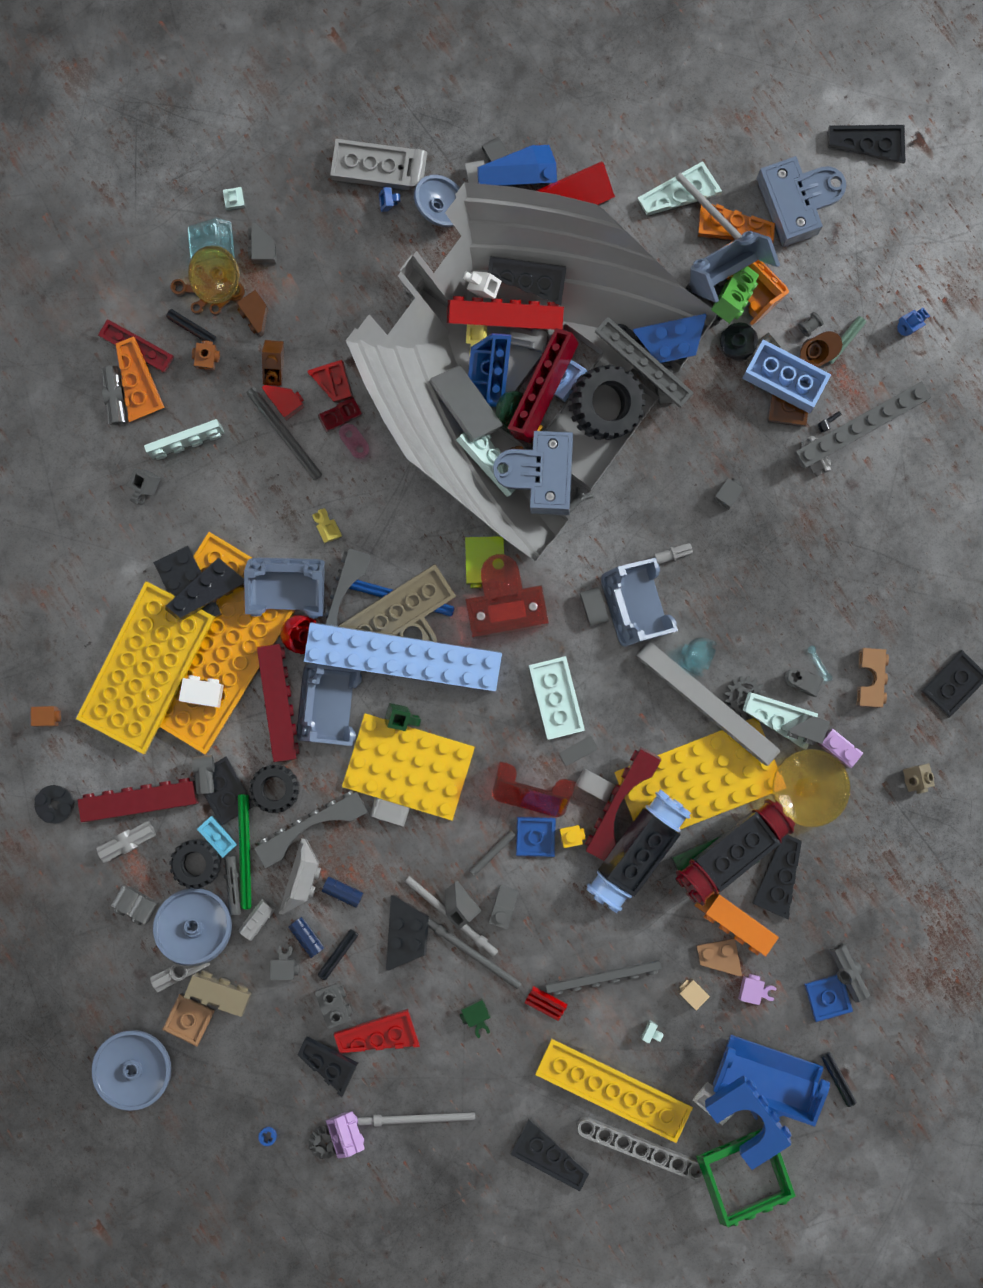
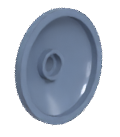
M441 175L426 176L419 181L414 190L416 207L429 222L441 227H452L454 225L445 212L456 199L455 194L460 187L449 178Z

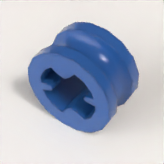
M271 1127L263 1128L258 1136L259 1142L264 1146L273 1145L277 1138L276 1131ZM263 1133H272L271 1138H273V1140L270 1141L269 1139L268 1142L265 1141V1136L263 1135Z

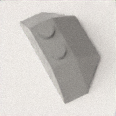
M301 838L279 914H284L309 900V897L313 898L316 889L313 883L315 879L319 878L321 868H319V861L308 840L305 838Z

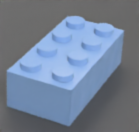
M762 340L742 379L811 413L831 374Z

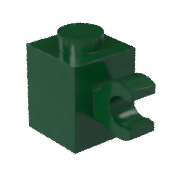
M389 703L385 724L388 728L406 731L408 724L419 727L421 719L419 718L420 716L411 714L408 707Z
M482 998L461 1008L462 1013L459 1015L463 1024H468L469 1028L477 1025L475 1028L477 1038L481 1037L479 1034V1029L484 1028L487 1034L490 1033V1029L484 1021L491 1018Z

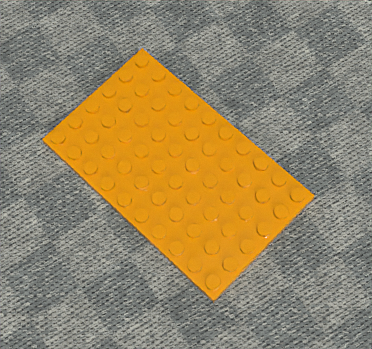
M208 532L194 554L201 572L207 569L217 558H220L243 578L247 561L252 558L211 532ZM239 587L233 593L217 599L216 603L222 615L213 620L184 677L188 679L189 675L200 677V681L207 682L208 678L219 680V684L224 685L220 708L179 701L181 683L160 725L162 729L207 755L260 669L257 647L274 645L280 636L284 622L292 617L295 610L266 609L261 616L257 617L245 614L244 587Z

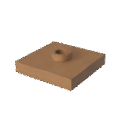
M179 994L162 1030L198 1046L215 1010L191 998L186 999L184 995Z

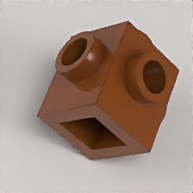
M202 341V343H196V348L192 349L194 367L196 369L215 371V364L220 359V351H217V347L213 345V342Z

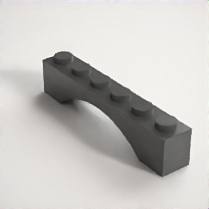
M350 548L348 552L344 551L341 560L344 563L343 570H338L335 579L339 583L337 589H332L330 599H333L331 607L327 606L324 615L327 618L326 625L337 626V615L343 596L358 578L366 574L371 558L370 554Z
M351 790L342 795L343 800L339 802L333 800L325 805L326 809L319 812L317 809L308 814V819L304 821L299 819L291 823L292 828L288 830L282 828L275 832L274 838L268 840L266 837L257 842L258 846L254 849L264 868L266 869L283 860L293 841L309 827L328 820L351 822L368 813L369 811L359 793H353Z

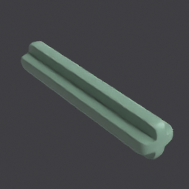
M858 316L841 337L843 345L839 355L866 324V320L863 317ZM839 355L828 363L833 364Z

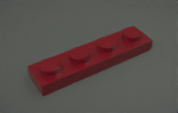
M108 319L98 334L100 338L115 346L116 343L135 337L145 362L163 373L166 372L174 358L172 354Z

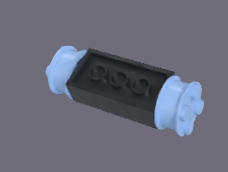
M661 789L659 792H655L656 797L652 803L642 809L599 867L598 875L592 884H587V891L594 895V899L601 904L607 903L608 907L615 913L622 911L621 906L628 897L636 896L681 834L679 832L681 830L679 827L686 818H691L689 810L684 808L676 799L672 800L669 798L670 796Z

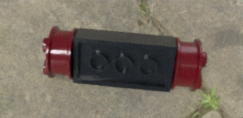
M764 800L762 807L758 810L753 809L751 813L690 860L689 865L685 869L676 871V882L688 891L687 896L693 903L697 902L704 906L706 904L705 900L713 894L718 895L719 892L723 891L781 844V839L788 833H794V826L796 825L789 816L785 815L784 809L778 801Z

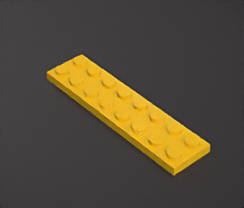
M552 1038L535 1072L536 1076L677 1143L693 1109L691 1105Z

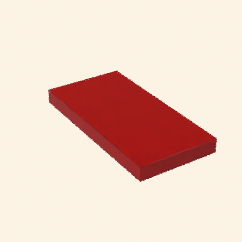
M602 161L536 190L597 205L615 197Z

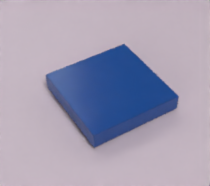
M517 817L516 856L555 857L556 818Z
M837 974L804 983L815 1022L853 1012L846 985L839 981Z

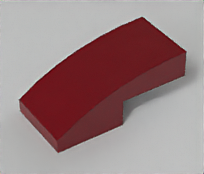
M353 397L337 404L334 408L318 414V418L327 433L361 416L362 413Z

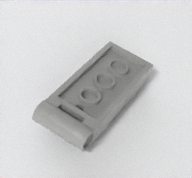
M335 139L330 174L331 180L402 190H415L416 185L424 178L427 152L421 149Z

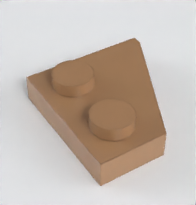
M734 938L696 945L700 965L742 976Z

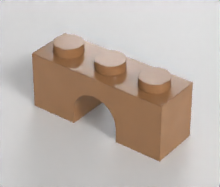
M860 649L859 668L869 670L873 675V682L869 687H857L856 706L882 708L883 704H886L887 693L884 692V685H887L888 674L885 673V666H888L889 655L886 654V649Z

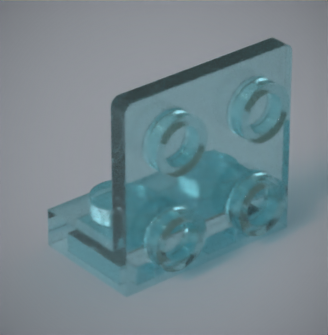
M214 218L188 227L191 263L195 264L215 257L225 260L235 259L232 223L230 221Z

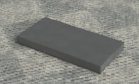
M461 365L429 380L433 389L471 442L502 428V422Z

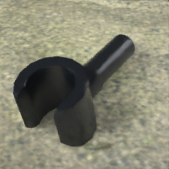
M840 411L818 424L821 433L831 429L830 423L842 415Z

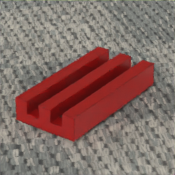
M534 986L524 1002L557 1021L560 1020L568 1006L563 1001Z

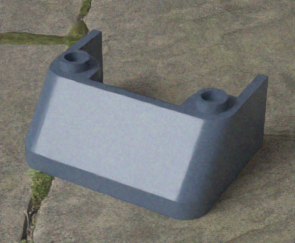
M747 231L741 235L742 237L709 256L694 261L691 266L689 284L692 293L716 303L719 299L714 285L757 260L775 267L780 266L771 238L756 232Z

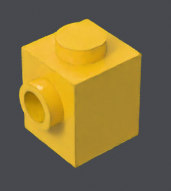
M579 825L559 828L563 848L583 844L582 840H585L584 829H580Z

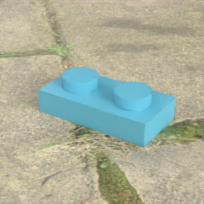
M210 816L197 828L222 858L238 845L213 816Z

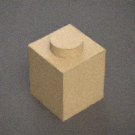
M692 978L689 981L687 979L684 980L679 986L680 990L678 993L696 1011L710 997Z

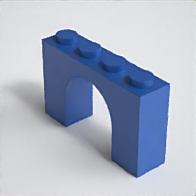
M743 1075L705 1100V1108L717 1124L740 1110L753 1111L763 1119L764 1125L760 1133L739 1146L740 1155L751 1170L791 1146L790 1137L792 1135L786 1126L780 1124L778 1114L768 1108L769 1104L766 1098L757 1093V1087L751 1079L748 1080Z

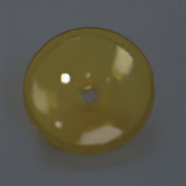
M211 245L199 249L191 258L188 268L190 285L195 294L205 302L212 304L225 302L235 294L238 288L240 273L237 262L232 254L223 247Z

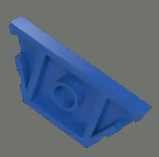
M707 314L633 329V331L650 354L660 363L697 355Z

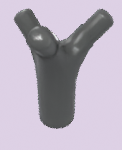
M577 487L575 497L570 502V513L581 502L588 498H593L594 495H584L583 492L580 493V488Z

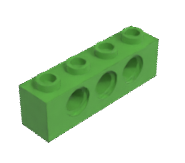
M747 266L729 276L718 296L719 301L714 303L711 310L729 324L734 318L737 320L744 312L743 309L748 304L753 290L758 285L756 280L759 274Z

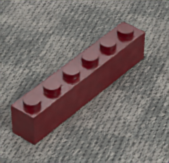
M555 328L507 428L514 438L529 443L532 442L534 431L538 430L579 344L573 333Z
M280 644L257 647L273 762L297 759L296 754H300L298 742L294 743L293 735H297L295 723L291 724L290 717L294 716L293 705L288 703V697H291L290 685L286 686L285 678H289L287 666L283 667L282 659H286L284 647L280 648Z
M190 778L178 779L179 783L171 784V781L159 782L157 787H152V784L140 785L139 790L127 787L122 788L120 793H114L113 790L103 791L101 796H95L94 793L84 794L83 799H77L80 821L88 822L199 804L196 781H190Z

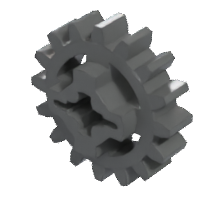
M740 676L739 682L735 679L732 680L733 686L727 685L730 691L724 693V695L728 696V699L724 702L730 703L729 707L733 708L734 712H739L742 718L746 713L738 707L744 705L746 701L742 700L739 702L743 697L742 692L744 694L748 692L757 693V695L761 696L766 693V691L760 690L763 684L757 685V679L750 681V676H747L746 680ZM741 684H748L752 688L746 689ZM735 690L737 695L736 699L733 701V692Z

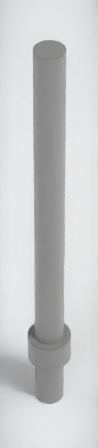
M682 173L675 177L735 240L742 237L731 223Z
M409 876L405 883L447 917L445 905ZM467 924L460 928L475 941L474 944L479 948L482 947L493 957L496 955L498 950L487 942V938L483 935L480 936Z
M475 1112L383 1117L382 1115H374L373 1117L358 1118V1126L374 1125V1127H382L384 1124L475 1120Z

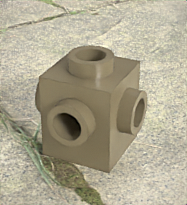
M929 763L903 769L908 792L925 793L928 792L929 787L935 786L934 775L931 772Z

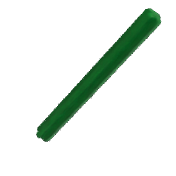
M239 794L241 909L246 910L252 907L248 794Z

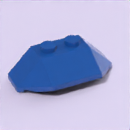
M492 333L471 346L468 376L490 407L504 406L511 335Z

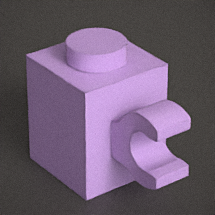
M749 974V977L743 976L738 999L760 1005L761 997L774 1001V998L769 997L767 993L769 990L776 991L777 988L772 985L764 988L765 982L760 980V976Z

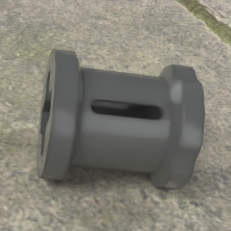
M812 312L808 319L798 324V327L805 336L810 337L811 332L817 327H821L824 323L817 313Z

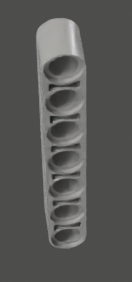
M582 1117L577 1122L578 1133L586 1139L693 1181H700L704 1178L701 1169L698 1174H691L692 1167L699 1166L698 1160L589 1117ZM584 1123L591 1124V1129L587 1132L581 1130V1125ZM602 1130L609 1131V1136L606 1139L599 1137V1133ZM621 1137L628 1139L627 1144L624 1146L617 1144L618 1139ZM640 1144L646 1146V1150L643 1153L636 1152V1147ZM659 1151L664 1153L663 1159H654L655 1153ZM675 1159L682 1160V1165L680 1167L676 1168L672 1166V1163Z

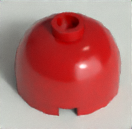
M295 615L288 618L280 632L281 641L284 646L294 653L305 654L310 622L316 623L314 619L304 615Z

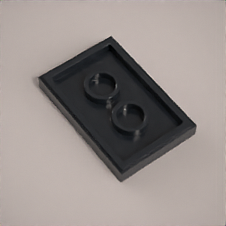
M960 650L921 692L950 718L983 684V670L963 650Z
M227 756L214 763V793L203 794L221 826L238 817V795L248 794ZM249 796V810H250L251 808L255 807V804L253 803V801L251 800V797Z

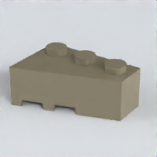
M204 970L192 975L184 998L190 999L192 997L200 1000L201 1004H210L218 1007L219 1010L240 1017L244 1015L252 995L248 991L249 988L239 984L237 987L231 985L230 980L222 977L219 979L213 978L212 973Z

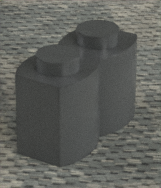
M124 884L121 886L111 906L115 908L114 912L122 916L127 914L131 917L132 922L141 925L142 923H148L158 902Z

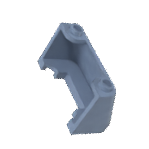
M295 558L249 559L244 569L245 614L257 617L261 616L266 609L304 610V613L310 618L323 616L325 562L320 559Z
M656 558L619 566L602 574L601 583L620 644L624 647L678 631L675 618L670 614L664 615L654 582V579L660 573V566Z
M322 664L305 665L302 675L296 730L297 740L353 746L356 733L349 726L352 690L360 685L362 680L360 670Z

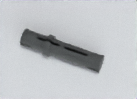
M236 856L224 857L226 873L224 874V879H226L229 912L230 915H239L242 913L238 877L240 876L237 873ZM230 867H232L233 884L231 883ZM232 887L234 888L235 904L233 903Z

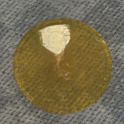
M816 749L801 750L788 756L777 768L772 786L773 797L775 801L782 805L783 812L794 823L807 827L823 826L835 820L844 811L850 796V781L844 766L833 755Z

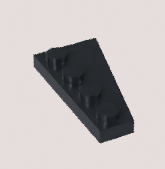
M217 558L166 605L165 610L180 622L200 611L204 606L215 603L217 599L224 595L227 596L233 593L235 589L244 587V578L220 558Z
M787 834L781 839L782 843L777 846L752 903L789 920L802 841Z

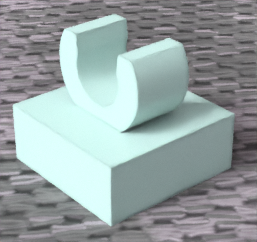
M242 187L223 190L226 210L245 207Z
M649 1020L641 1039L647 1043H650L652 1038L661 1042L664 1034L657 1031L658 1025Z

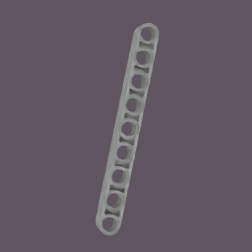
M648 641L637 653L636 657L639 661L761 763L769 766L780 753V750L653 643Z

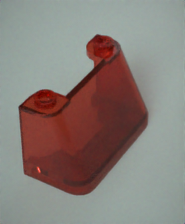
M499 763L492 789V795L496 801L554 817H561L566 813L576 784L575 781L561 779L556 782L552 791L515 782L517 776L515 767L508 763Z

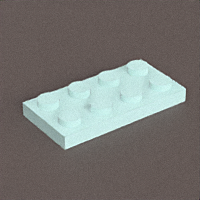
M215 419L146 444L144 447L146 453L152 459L160 460L167 457V454L171 452L180 453L185 450V447L191 445L192 447L203 444L204 440H216L221 437V434H224V430L219 421Z
M566 656L529 665L547 740L585 731Z

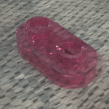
M344 424L339 430L342 442L355 458H365L369 454L368 443L353 424ZM348 431L353 433L351 437H346ZM358 447L364 448L361 453H358L356 450Z

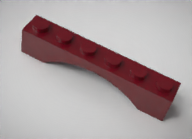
M640 747L639 751L634 750L630 758L633 761L629 768L625 767L621 775L624 779L620 785L616 784L612 792L614 795L612 801H607L603 808L605 812L603 818L599 817L594 825L596 829L594 835L590 834L585 842V845H587L586 852L605 861L616 845L614 821L620 803L636 785L652 778L661 762V757Z

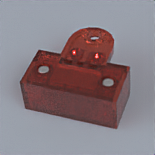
M496 554L489 557L481 568L484 596L465 599L472 639L548 626L549 622L542 585L523 589L519 568L511 557L504 554ZM501 559L504 563L503 568L495 569L493 561Z

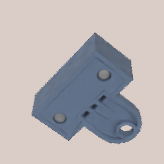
M796 156L761 168L756 178L771 219L775 223V229L782 248L817 236L823 227L817 210L838 202L846 190L845 177L839 170L826 166L802 173ZM838 179L841 185L834 187L831 184V180Z
M534 431L533 450H506L495 459L493 470L499 484L510 489L531 490V514L570 515L573 432ZM506 464L509 469L506 473L502 474L498 472V466Z

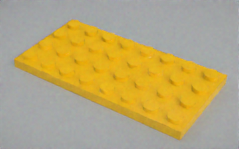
M145 581L76 717L77 720L142 754H146L183 678L187 674L215 619V616L201 609L179 622L165 610L166 605L176 596L148 581Z
M755 718L746 720L765 737L759 720ZM720 730L657 755L661 757V762L653 777L636 785L624 799L634 821L642 809L652 803L656 797L655 792H659L661 789L670 796L669 798L672 800L676 799L684 808L691 812V818H686L679 827L683 829L786 787L775 760L769 766L764 765L727 733ZM625 768L614 772L619 785L624 779L621 775Z

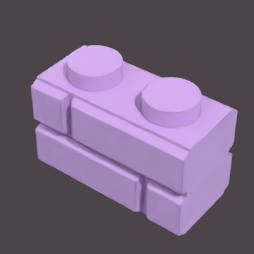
M829 729L826 732L823 744L818 743L821 748L846 768H852L863 754V752L858 748H854L853 744L834 729Z
M353 1111L344 1112L326 1120L337 1158H346L365 1149L363 1145L364 1138L359 1133L358 1119L353 1114Z

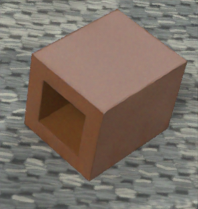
M31 707V726H58V722H61V711L58 710V707Z

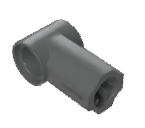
M213 755L194 756L192 758V768L196 778L197 794L214 793Z

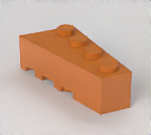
M720 894L710 896L705 900L706 904L704 906L697 902L694 905L705 913L704 918L711 923L718 922L720 924L718 928L727 934L732 932L735 935L734 939L742 945L745 942L750 945L748 949L757 956L759 953L767 956L779 938Z

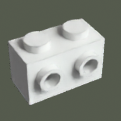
M189 675L188 679L183 678L179 701L220 708L224 685L219 684V680L208 678L207 682L200 681V677Z

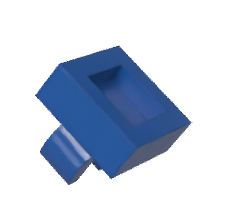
M384 187L379 193L381 212H388L401 201L400 194H392L391 187Z

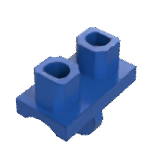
M925 308L911 311L898 320V332L903 336L911 335L926 325L924 321L930 315Z

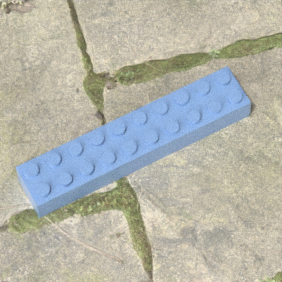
M310 622L304 662L496 691L502 653Z

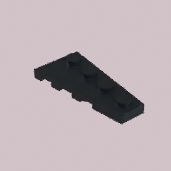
M829 125L828 127L829 147L902 164L906 162L905 125Z
M490 256L488 273L494 275L502 283L512 285L522 291L530 292L540 298L561 305L566 266Z
M528 1118L510 1154L566 1185L581 1191L589 1172Z

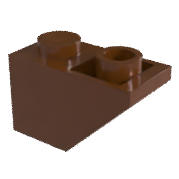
M254 290L237 302L239 306L237 311L243 319L247 318L250 324H248V327L253 334L258 333L262 337L264 335L268 308L258 292Z
M265 340L262 349L263 385L282 386L284 341Z

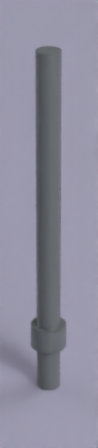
M429 918L428 927L434 931L435 935L438 937L442 936L514 988L518 989L521 982L452 935L442 924L438 925Z

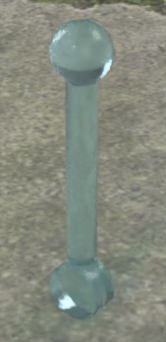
M810 646L808 652L815 657L826 675L825 679L831 681L833 676L828 673L818 657L816 647Z

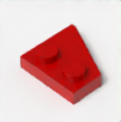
M343 360L307 370L308 374L335 403L353 397Z

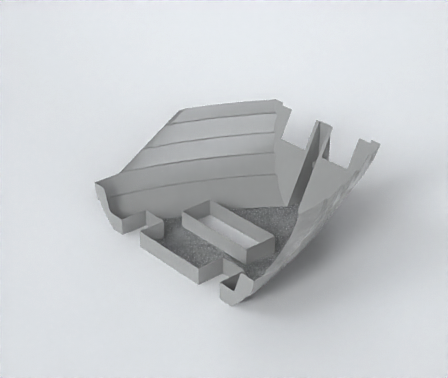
M464 182L455 194L456 199L445 212L460 233V239L434 273L417 251L414 255L411 254L398 275L402 281L404 298L410 303V306L388 335L368 315L360 327L352 331L346 342L371 398L405 457L478 516L493 531L534 561H537L557 538L569 519L564 515L531 514V490L516 489L507 497L456 441L464 431L429 383L432 377L459 365L462 366L468 375L471 344L466 343L467 324L446 323L448 300H453V296H462L464 301H472V297H478L467 289L469 282L463 279L465 271L470 274L473 271L488 273L490 256L566 266L562 303L559 305L564 307L563 330L566 329L568 332L573 333L575 337L600 354V357L591 369L602 365L621 366L625 369V372H632L634 369L629 362L595 333V330L607 317L617 325L624 324L633 331V329L707 314L701 336L702 339L717 314L711 310V307L688 292L615 219L597 204L516 187ZM502 282L495 298L502 299V303H510V300H521V304H529V301H540V305L547 306V302H553ZM478 297L483 298V302H491V298ZM487 326V336L492 333L510 335L512 327ZM520 328L530 331L535 329L548 332L546 347L554 332L553 329ZM510 345L504 406L491 407L497 417L501 415L538 365L544 352L528 349V347ZM689 357L667 361V363L679 371ZM640 383L638 387L643 389L645 393L642 395V400L645 399V406H642L641 409L644 410L643 417L639 418L641 423L657 402L659 396ZM608 385L597 387L592 399L595 412L606 421L614 420L619 415L621 409L618 393ZM567 400L545 431L573 432L571 478L591 491L638 426L633 427V431L611 440L594 439V436L588 437L585 435L586 431H580L577 428L578 422L572 421L571 417L574 414L573 411H569L568 407L572 405V401ZM502 429L490 434L492 437L490 441L495 449L499 448L501 453L515 446H522L525 450H530Z

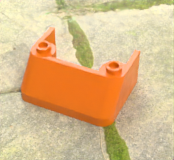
M759 260L748 265V267L759 274L756 280L758 285L748 300L751 303L748 306L749 314L754 318L750 322L752 326L767 315L789 293L787 286Z

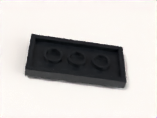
M185 546L153 562L167 592L175 596L202 573L189 546ZM216 602L201 608L203 611L215 616V618L222 615Z

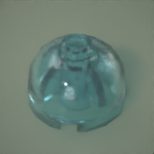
M698 637L693 639L689 645L685 644L681 652L684 655V666L691 673L700 677L704 676L702 671L704 668L708 670L714 658L716 650L713 649V645H717L716 641Z

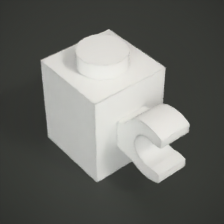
M465 271L463 279L469 282L467 287L469 291L478 297L496 298L502 281L494 275L473 271L470 274Z

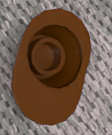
M826 331L807 339L801 347L800 359L817 368L839 355L843 345L841 337L833 331Z

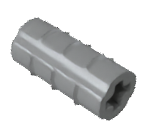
M261 899L238 929L239 933L252 941L275 911V908Z

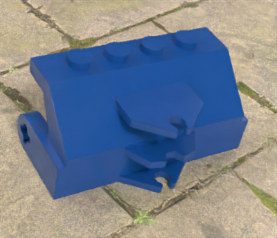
M730 1034L713 1082V1092L717 1093L745 1075L748 1080L751 1079L757 1087V1093L766 1098L769 1104L768 1108L771 1111L774 1110L779 1117L785 1116L815 1127L828 1095L830 1082L824 1079L820 1080L823 1072V1066ZM750 1111L755 1120H757L758 1114Z

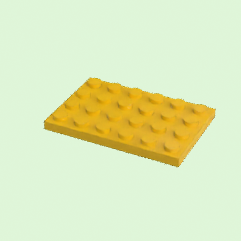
M365 713L342 787L453 821L475 747L408 726L406 731L388 728L385 724V719Z

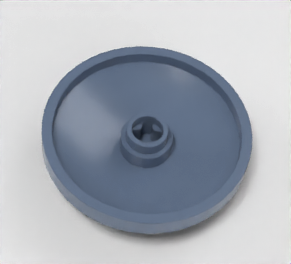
M199 888L185 889L166 899L158 909L153 923V935L159 950L170 961L183 966H198L216 958L226 947L232 930L231 916L224 902L214 893Z
M138 1030L123 1031L107 1039L99 1047L92 1063V1080L96 1091L105 1102L121 1110H139L153 1104L165 1092L171 1077V1061L166 1048L154 1036Z

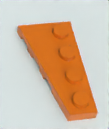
M700 204L698 237L735 240ZM719 204L713 205L741 235L747 231H752L770 237L772 243L774 242L775 223L755 216L743 215L742 212L737 210L725 209L724 206Z
M135 337L116 343L119 368L122 375V386L125 393V404L128 411V421H134L165 408Z

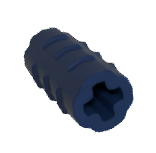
M330 876L327 878L321 891L355 908L358 907L364 894L356 888L348 886Z
M303 917L288 926L310 958L324 949V946Z

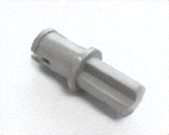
M688 543L654 553V557L659 565L671 560L675 562L678 558L692 554L693 549L691 544Z

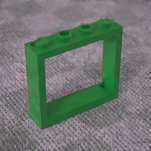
M762 1128L696 1156L719 1223L728 1228L739 1225V1221L744 1219L751 1220L755 1218L757 1213L772 1211L773 1206L778 1204L785 1205L790 1201L789 1199L796 1197L781 1153H778L770 1158L781 1191L727 1214L709 1164L739 1152V1146L759 1134Z

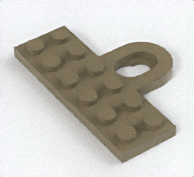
M433 564L342 622L338 627L404 637L403 633L407 627L416 626L422 632V640L437 642L436 634L425 619V616L455 598L456 595L437 565Z

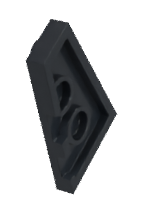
M306 1036L298 1056L313 1071H317L328 1085L331 1084L342 1098L358 1062Z

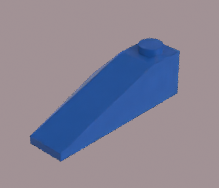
M531 145L477 167L478 184L507 186L551 184L557 182L556 161L550 145Z

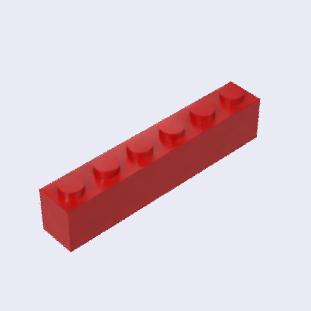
M453 296V300H448L446 323L553 330L557 328L563 330L564 307L555 304V302H547V306L540 305V301H529V304H521V300H510V303H502V299L491 298V302H483V298L472 297V301H464L462 296Z

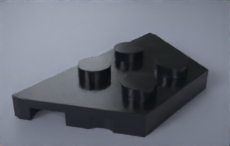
M391 895L386 961V970L388 971L421 958L427 952L429 916L422 911H418L411 904L404 902L397 895Z

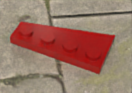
M408 1009L334 1033L340 1053L361 1052L372 1049L420 1047Z

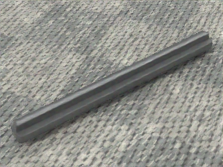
M250 388L246 393L310 476L314 480L320 478L322 473L256 388Z

